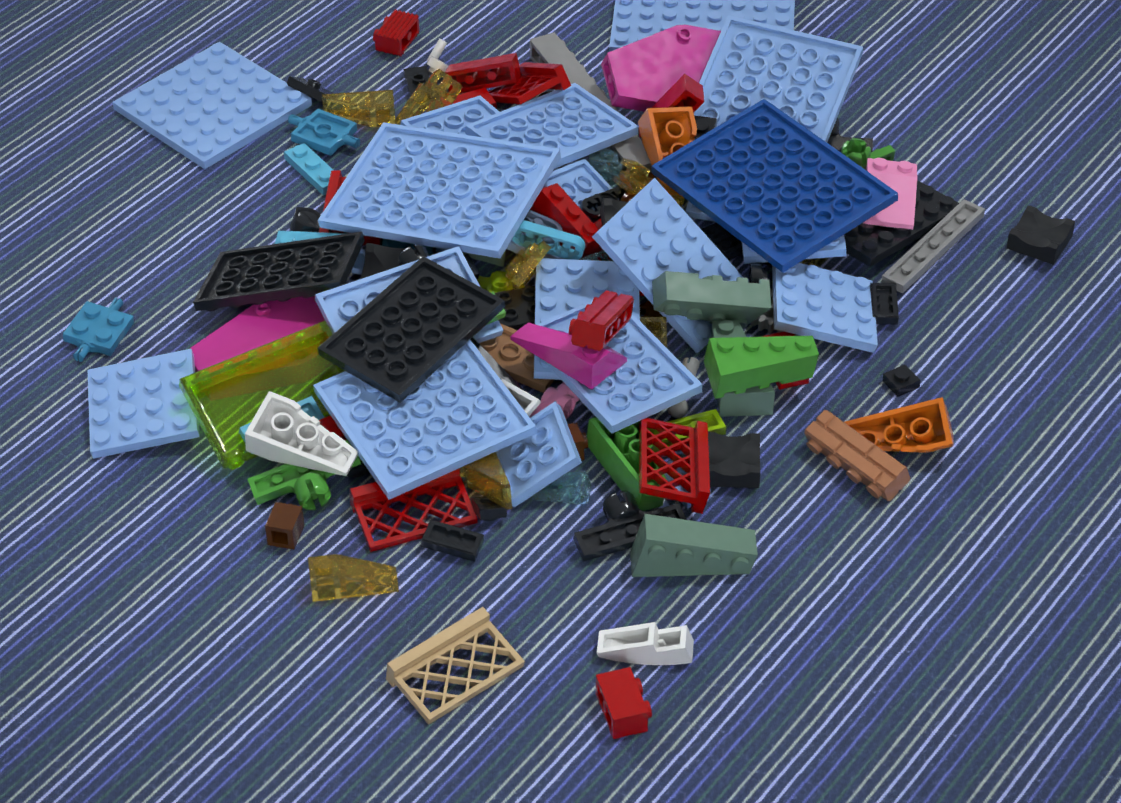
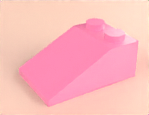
M867 158L865 170L898 192V201L869 218L863 224L913 230L917 190V164L908 161L897 162L883 158Z

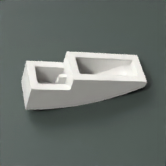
M655 622L599 631L597 655L601 658L631 664L692 663L694 640L687 625L658 629Z

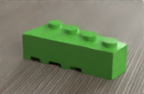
M813 336L709 338L704 365L714 398L718 399L724 397V394L728 392H734L736 395L745 393L746 389L758 386L759 389L768 388L771 383L778 381L781 384L813 378L819 352Z
M597 417L589 419L587 430L588 448L621 491H628L633 494L639 509L642 511L663 506L664 498L639 493L640 421L611 433ZM653 445L648 446L651 450H653ZM654 462L648 463L654 470L660 468ZM653 479L647 482L649 485L660 486Z

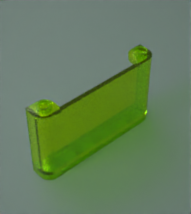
M326 321L179 379V387L223 468L237 469L245 461L258 456L246 451V445L239 433V428L252 422L269 391L295 402L312 396L323 416H331L315 394L313 386L345 371L318 354V347L333 335Z

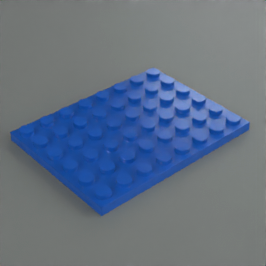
M766 99L759 101L651 166L652 174L782 273L898 201V192Z

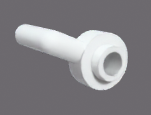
M440 38L427 59V65L430 66L429 71L438 77H441L448 68L447 64L438 60L447 45V42Z

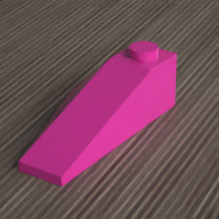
M527 323L510 336L511 341L591 390L627 362V357L607 345L601 351L588 349V346L585 348L575 346L571 342L572 335L532 323Z

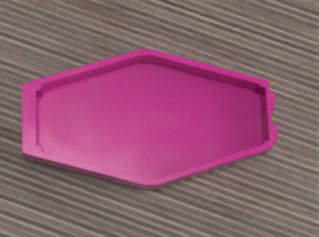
M686 24L676 25L608 52L601 66L612 106L645 112L684 73L699 83L721 31Z
M315 296L310 298L296 297L283 302L278 300L267 301L261 305L254 304L192 346L190 349H192L194 354L196 387L199 393H204L210 402L306 383L331 367L333 363L318 354V347L331 337L332 333L315 301Z

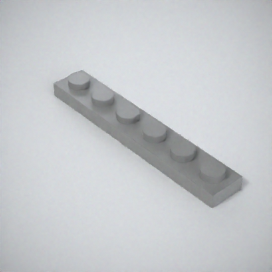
M965 199L962 200L882 275L881 283H896V290L903 294L984 217L985 208Z

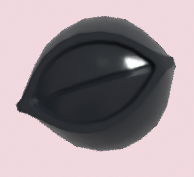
M296 207L290 231L319 232L318 219L321 216L320 213L311 208Z

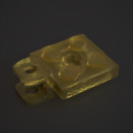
M437 69L425 85L422 83L418 85L394 122L400 125L401 120L420 115L425 110L429 112L451 105L459 95L462 85L442 70ZM443 77L441 83L437 85L438 79ZM450 85H453V89L447 92Z
M626 158L621 160V164L627 167L626 171L621 170L618 177L614 176L613 178L617 185L633 194H637L653 180V178L648 177L650 172L648 168ZM659 182L682 207L685 199Z
M544 241L537 244L534 242L524 251L521 249L504 268L507 272L505 277L508 278L504 284L511 290L517 289L521 285L525 286L536 273V266L551 249V246Z

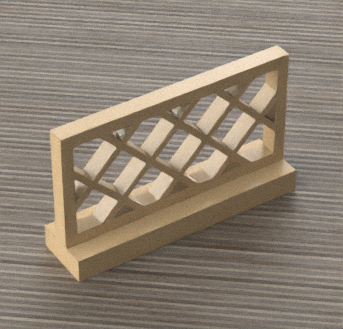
M484 607L387 663L386 680L392 687L397 686L428 724H431L524 667L525 661L489 621L490 614ZM488 632L495 640L494 646L477 644V638ZM458 649L472 650L470 660L453 658V655ZM475 651L493 654L491 664L474 661ZM496 654L509 656L513 663L508 666L494 664ZM435 663L447 664V675L429 672L430 666ZM451 666L469 668L468 677L450 676ZM472 668L490 671L489 677L483 681L471 679ZM412 677L424 679L423 688H410L405 681ZM427 681L445 682L444 692L426 690ZM448 683L465 685V692L460 695L448 694ZM424 697L442 700L441 707L430 713L423 704Z

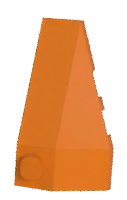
M692 107L647 108L638 120L642 143L651 165L694 141L697 134ZM657 178L658 182L673 199L684 198Z
M943 397L844 422L883 451L928 453L954 446L950 417Z

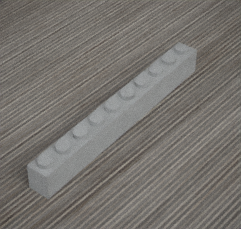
M555 32L530 39V58L534 63L562 64L571 84H578L617 111L616 107L612 106L606 97L604 90L597 86L595 79L589 76L584 65L577 61L575 54L569 51L564 40H561ZM638 135L602 149L627 183L640 182V173L652 172V165Z

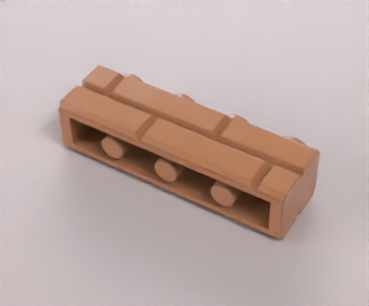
M824 410L816 418V421H813L805 429L804 433L808 441L806 444L812 452L817 455L820 452L827 456V461L834 468L839 469V467H842L847 471V476L853 482L858 484L861 481L867 486L868 492L877 499L881 496L885 500L891 501L911 479L906 466L828 410Z

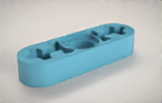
M523 220L512 238L514 243L564 259L579 260L585 249L584 240L577 235ZM550 237L555 243L547 244L542 238Z

